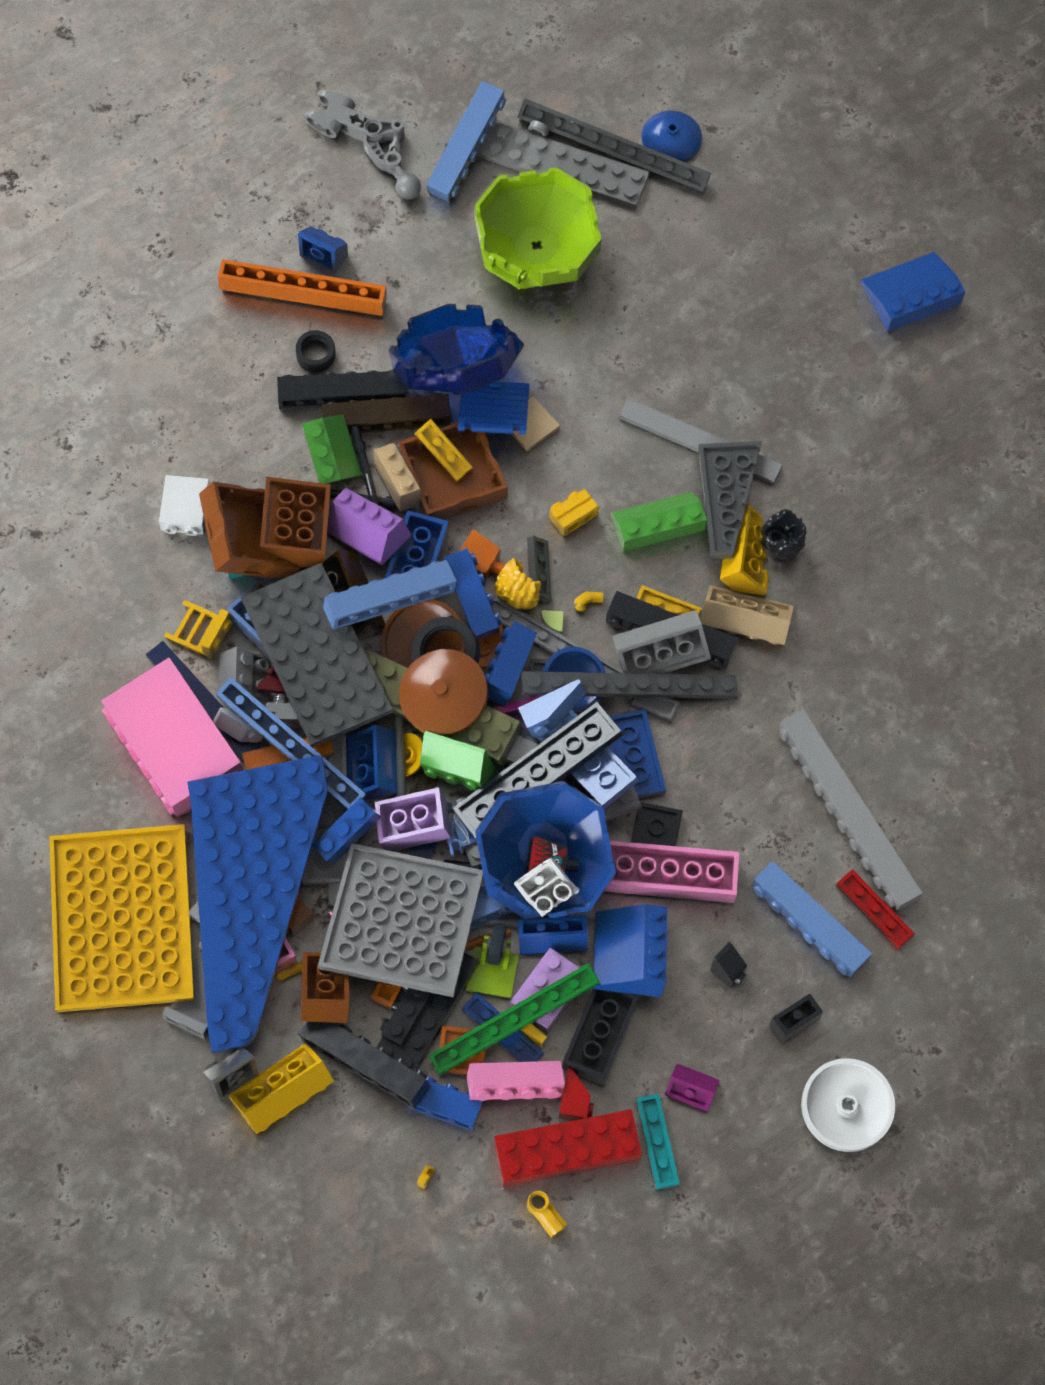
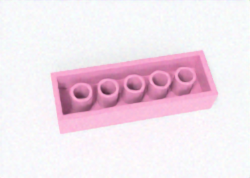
M610 841L616 874L603 892L726 903L735 902L737 896L739 852Z

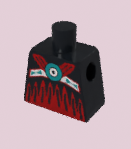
M531 836L529 838L524 875L551 857L557 862L564 873L565 870L577 872L579 859L567 857V846L538 836Z

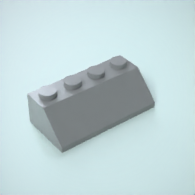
M696 610L612 636L623 673L664 674L711 659L703 627Z

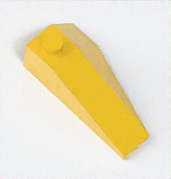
M750 504L745 507L733 558L723 559L720 580L733 591L764 596L767 594L769 573L768 570L764 569V560L767 559V555L762 548L763 535L761 530L763 518Z

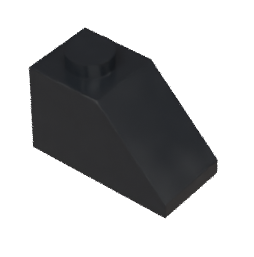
M728 942L714 957L710 971L731 988L735 983L740 985L746 978L747 964L733 944Z

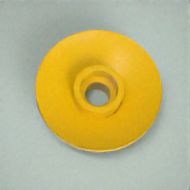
M412 733L404 734L406 777L414 774L421 767L420 758L423 740Z

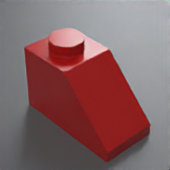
M568 1068L559 1118L574 1121L587 1118V1116L592 1117L594 1103H590L591 1095L573 1069Z

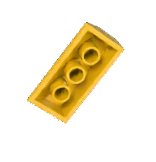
M304 1043L229 1094V1097L248 1125L258 1134L268 1129L278 1119L287 1116L297 1106L306 1103L310 1097L319 1091L325 1090L334 1080L323 1061Z

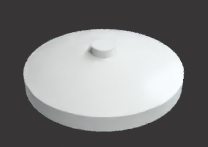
M845 1058L833 1060L822 1065L810 1076L802 1093L801 1109L808 1129L817 1140L838 1151L856 1152L875 1145L887 1133L895 1114V1098L889 1082L880 1071L866 1062Z

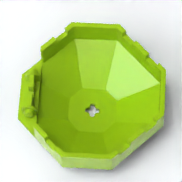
M557 167L548 168V172L536 173V170L519 172V176L507 177V174L499 175L475 204V222L485 269L519 290L578 281L601 251L602 237L597 224L598 219L595 206H593L591 188ZM533 243H541V250L538 248L536 250H533Z

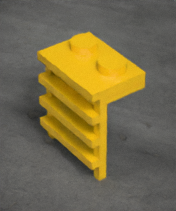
M184 600L182 604L189 608L174 635L166 632L164 637L171 640L174 644L178 643L184 646V648L191 649L197 654H202L212 660L232 625L230 613L221 608L217 615ZM194 612H200L201 614L186 641L180 639ZM207 616L213 618L197 646L191 644Z

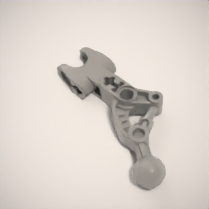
M319 90L317 100L326 106L327 109L322 112L306 111L303 115L304 121L320 134L327 137L336 138L340 131L362 141L363 147L372 162L379 169L393 174L397 179L395 187L397 194L407 200L416 198L421 191L420 180L413 174H407L401 163L402 146L400 145V139L405 136L404 122L401 119L377 120L353 110L355 102L351 98L341 93ZM392 141L389 144L388 152L385 154L379 144Z

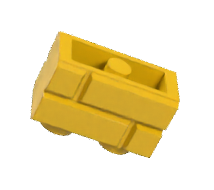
M586 489L580 492L576 490L564 502L558 501L551 506L549 520L562 537H565L598 516L599 506Z

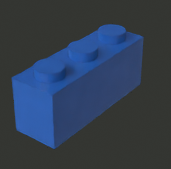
M360 797L312 846L326 861L335 864L350 849L351 843L355 844L381 816L366 800Z
M586 916L518 919L520 954L546 953L549 948L556 952L588 950Z
M427 1076L430 1088L414 1110L473 1131L483 1107V1101L470 1100L469 1092L467 1094L459 1092L457 1087L450 1084L440 1085L436 1083L437 1081L434 1078Z

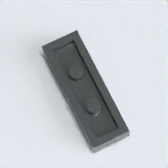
M533 535L527 538L529 578L533 579V581L541 582L539 601L546 603L552 600L548 541Z

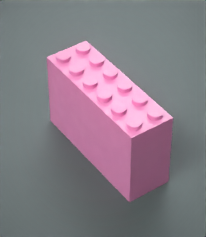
M167 658L101 700L105 707L102 709V712L107 721L114 728L119 739L126 746L131 757L138 764L141 772L149 781L157 796L161 797L160 799L169 814L175 813L178 819L192 811L188 781L244 770L241 762L170 658Z

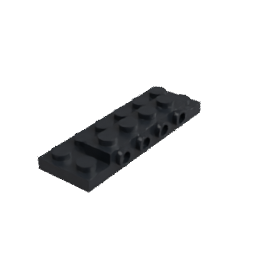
M464 953L454 997L404 987L403 991L405 994L401 1000L397 999L392 1006L393 1015L390 1020L386 1018L380 1027L382 1038L376 1049L380 1046L389 1052L391 1058L395 1060L397 1058L402 1059L409 1065L408 1068L413 1071L418 1069L479 965V960Z

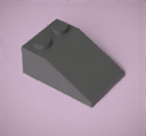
M243 1047L238 1050L233 1049L225 1055V1059L219 1063L215 1061L205 1068L206 1071L203 1072L206 1081L219 1100H222L259 1075L255 1058Z

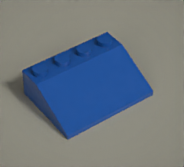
M935 252L866 277L860 281L887 332L962 303L965 289L957 275Z
M642 904L596 911L594 973L601 984L593 989L661 997L666 984L667 907Z

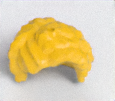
M512 558L505 564L497 576V581L495 582L496 594L500 599L505 600L507 605L515 609H533L538 604L541 582L527 578L526 574L523 573L524 566L522 562Z

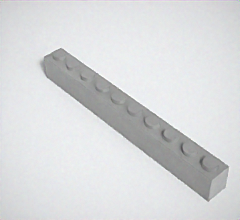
M804 709L781 721L778 731L781 739L784 742L787 741L791 747L790 752L793 758L799 760L802 764L804 775L807 778H811L814 783L815 792L818 796L823 797L826 802V809L831 815L834 814L838 820L837 825L840 831L847 834L850 839L849 844L851 848L859 853L863 867L866 870H870L874 876L873 881L878 889L883 890L889 907L899 912L920 900L923 894Z

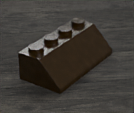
M337 550L323 563V568L335 592L340 593L353 586H363L369 583L356 551ZM380 615L351 625L359 641L373 637L385 626L383 616Z

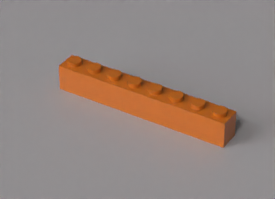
M222 259L218 273L220 290L383 316L387 299L385 285Z

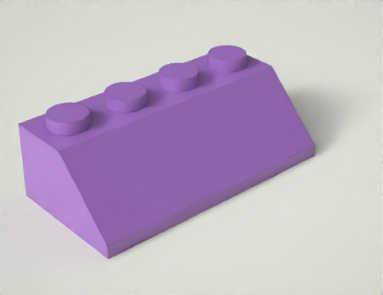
M347 488L331 502L328 513L327 534L381 565L411 537L402 518Z

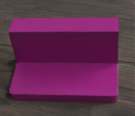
M676 1064L665 1095L708 1112L719 1080L683 1065Z

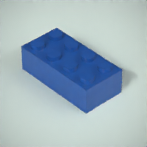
M407 510L404 522L411 537L392 555L385 578L395 573L402 574L412 568H421L428 566L434 561H440L449 533V521Z

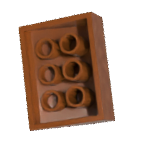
M266 476L260 549L300 567L310 568L320 563L323 566L326 553L331 485Z

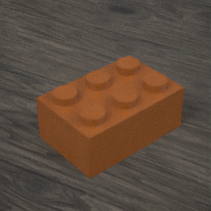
M303 952L301 1021L347 1023L349 975L318 969V963L321 953Z

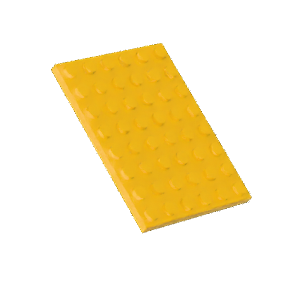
M185 824L49 836L55 1011L58 1013L195 1000L190 915L188 914L190 904Z

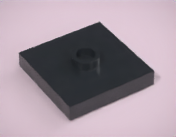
M640 802L642 808L637 810L631 843L676 846L683 810Z

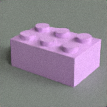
M439 787L374 802L375 810L381 816L377 821L379 843L384 850L393 852L451 839L447 800Z
M549 948L510 1001V1008L577 970L579 967ZM571 1001L532 1024L545 1034H548Z

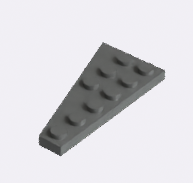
M762 441L698 445L711 560L733 558Z

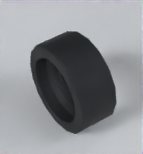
M319 330L304 333L296 343V357L299 365L310 372L327 370L334 363L336 357L335 343L332 337L326 332ZM311 343H321L327 346L328 354L320 360H311L304 356L303 350Z

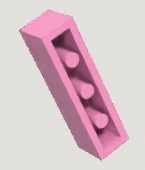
M561 1061L470 1063L467 1073L470 1100L554 1099L562 1097L565 1086Z

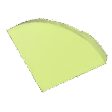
M542 610V620L546 626L562 634L563 611Z

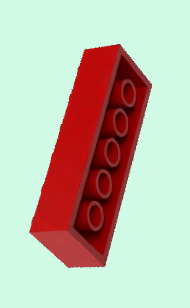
M632 1109L494 1136L503 1188L640 1161L642 1157Z

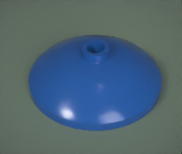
M662 111L646 121L642 129L641 141L645 147L687 162L699 151L702 133L697 122L689 115L679 111Z
M567 647L557 651L547 660L543 668V672L606 673L599 658L589 650L580 647ZM583 696L572 710L575 713L583 712L594 703L599 702L602 697Z

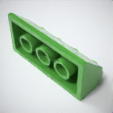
M693 492L611 513L623 552L705 531L707 522L701 501Z

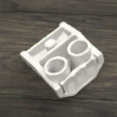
M552 857L514 882V885L526 901L542 917L550 912L553 907H557L559 903L568 900L570 896L577 894L580 890L569 880Z

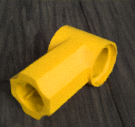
M535 1191L529 1196L527 1200L528 1211L536 1217L551 1238L567 1226V1223L549 1201L547 1194L542 1191ZM533 1198H541L544 1202V1207L541 1209L533 1207Z

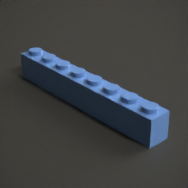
M230 677L216 692L217 697L290 761L320 755L233 678ZM322 756L328 794L347 810L360 797L365 800L366 794Z

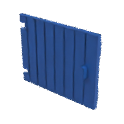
M462 379L458 431H465V428H471V432L513 434V431H520L519 434L526 435L530 383L485 382Z

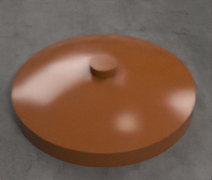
M434 599L396 610L387 620L382 632V656L408 668L413 663L411 650L414 637L424 624L439 617H451L461 622L463 621L451 607ZM443 631L431 639L426 652L451 649L466 653V646L459 633Z
M451 649L435 650L420 656L404 673L399 688L400 705L408 721L423 733L428 731L444 737L454 736L472 727L483 714L488 701V683L481 667L467 654Z

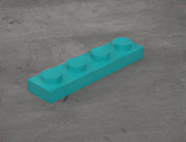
M659 1093L636 1098V1103L656 1190L679 1186L680 1183Z

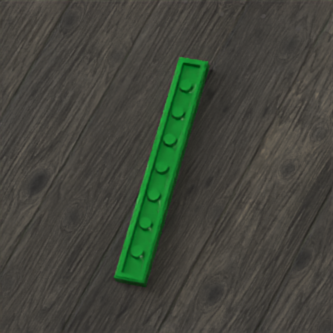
M587 963L434 1051L428 1057L438 1075L441 1076L601 983L590 964Z

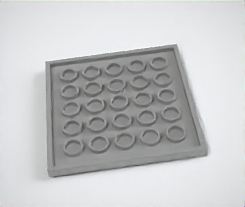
M351 843L318 963V969L454 997L483 880V871Z

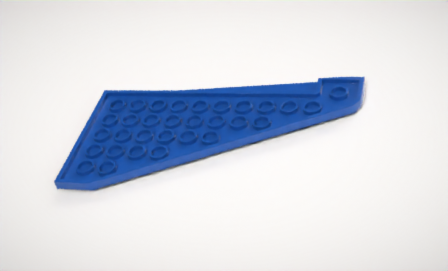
M321 755L187 782L192 810L207 1028L212 1053L245 1047L257 1035L328 794Z

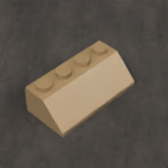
M709 586L700 621L703 625L725 630V632L732 635L742 634L746 635L749 639H763L773 645H785L794 606Z

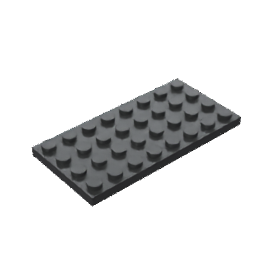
M321 563L241 597L247 614L312 748L393 713V709L352 625L335 630L330 625L323 605L325 597L335 592Z

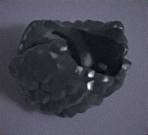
M783 509L768 518V521H766L761 530L763 535L762 541L765 547L772 552L774 559L795 557L805 546L807 534L805 524L802 522V518H797L796 514L791 510Z

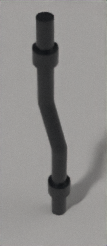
M354 426L351 428L354 440L353 448L359 458L369 501L380 506L366 455V443L362 440L359 426Z

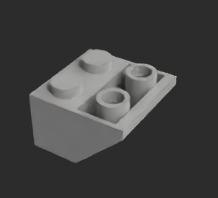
M234 647L220 653L218 690L231 677L257 700H268L269 693L258 692L257 686L268 675L270 669L269 658L240 647Z

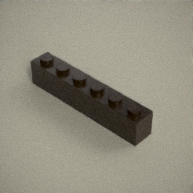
M443 393L322 404L323 418L344 415L349 434H352L351 428L354 426H359L360 433L419 429L430 419L438 427L451 424L449 394Z

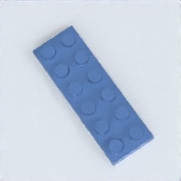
M571 709L553 730L547 732L544 736L536 738L543 742L578 715ZM608 747L571 773L577 782L604 810L639 782L634 773Z

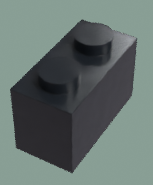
M808 994L772 1017L770 1026L781 1042L784 1043L820 1020L823 1011L812 995Z

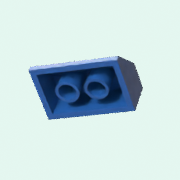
M373 725L346 736L347 778L366 794L365 800L383 799L397 793L395 730L379 725Z

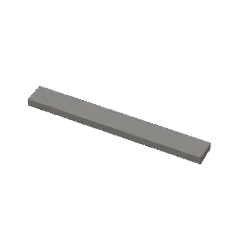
M629 398L619 415L621 420L698 452L699 444L730 443L727 440ZM759 455L754 477L774 485L783 464Z
M494 595L492 596L494 605H491L493 613H498L502 627L510 628L513 622L516 621L537 632L533 645L548 654L553 655L567 647L584 648L522 611L507 605L506 602ZM596 655L602 662L606 673H623L621 668ZM625 697L626 699H628V700H630V701H631V699H632V697Z

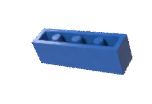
M468 548L443 557L444 560H447L457 580L455 591L469 627L476 634L478 640L499 633V625L502 623L498 613H493L491 605H494L490 592L485 593L483 586L486 585L483 574H478L475 568L478 565L475 554H470Z
M516 621L513 622L510 628L505 627L500 637L503 639V642H499L494 651V654L497 656L492 658L487 668L490 670V673L485 674L489 691L488 699L503 707L514 692L537 632Z

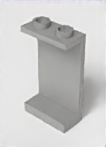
M200 942V952L193 963L195 1000L173 1002L170 1008L166 1006L162 1015L165 1021L206 1039L208 1028L202 946Z

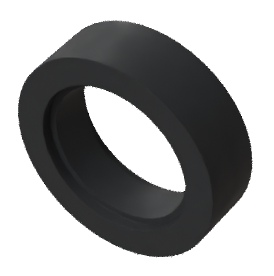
M439 617L432 619L424 624L414 637L411 650L413 662L426 654L428 644L435 635L443 631H454L459 633L465 642V654L479 663L481 650L476 634L466 624L455 618Z

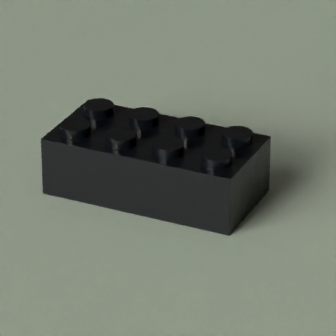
M592 989L563 1059L562 1069L567 1071L568 1068H571L576 1075L605 1086L640 996L630 993Z

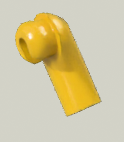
M586 591L574 600L575 610L585 611L586 604L590 602L603 603V592Z

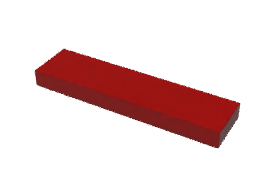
M853 869L836 883L835 886L897 950L914 937L915 933Z

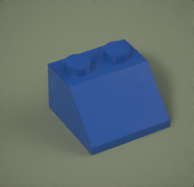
M312 226L298 233L300 256L336 273L348 255L347 243L339 237L330 236L324 230L316 229Z

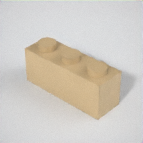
M392 443L374 449V466L400 512L419 506L420 488L395 444Z

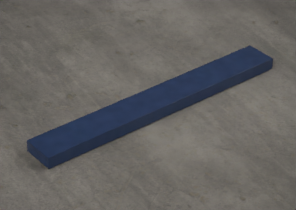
M164 641L160 642L146 654L147 658L155 666L167 658L171 659L212 721L219 709L224 708ZM217 727L232 751L243 763L242 753L261 749L256 742H240Z

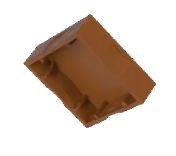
M458 422L440 429L473 467L457 482L417 436L398 441V451L420 488L419 506L423 515L445 520L507 499L508 487L497 461L490 452L485 432H471V428H465V431H458Z
M213 481L199 493L216 572L282 580L301 569L298 565L260 549L265 489H249L239 485Z

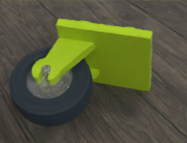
M495 924L492 936H484L483 947L474 946L473 957L478 959L480 963L467 983L466 991L511 999L519 954L510 953L512 940L505 939V925Z

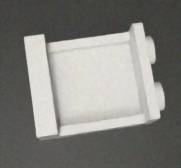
M165 476L159 517L161 531L169 534L181 532L191 536L204 533V516L199 493L209 486L208 479Z

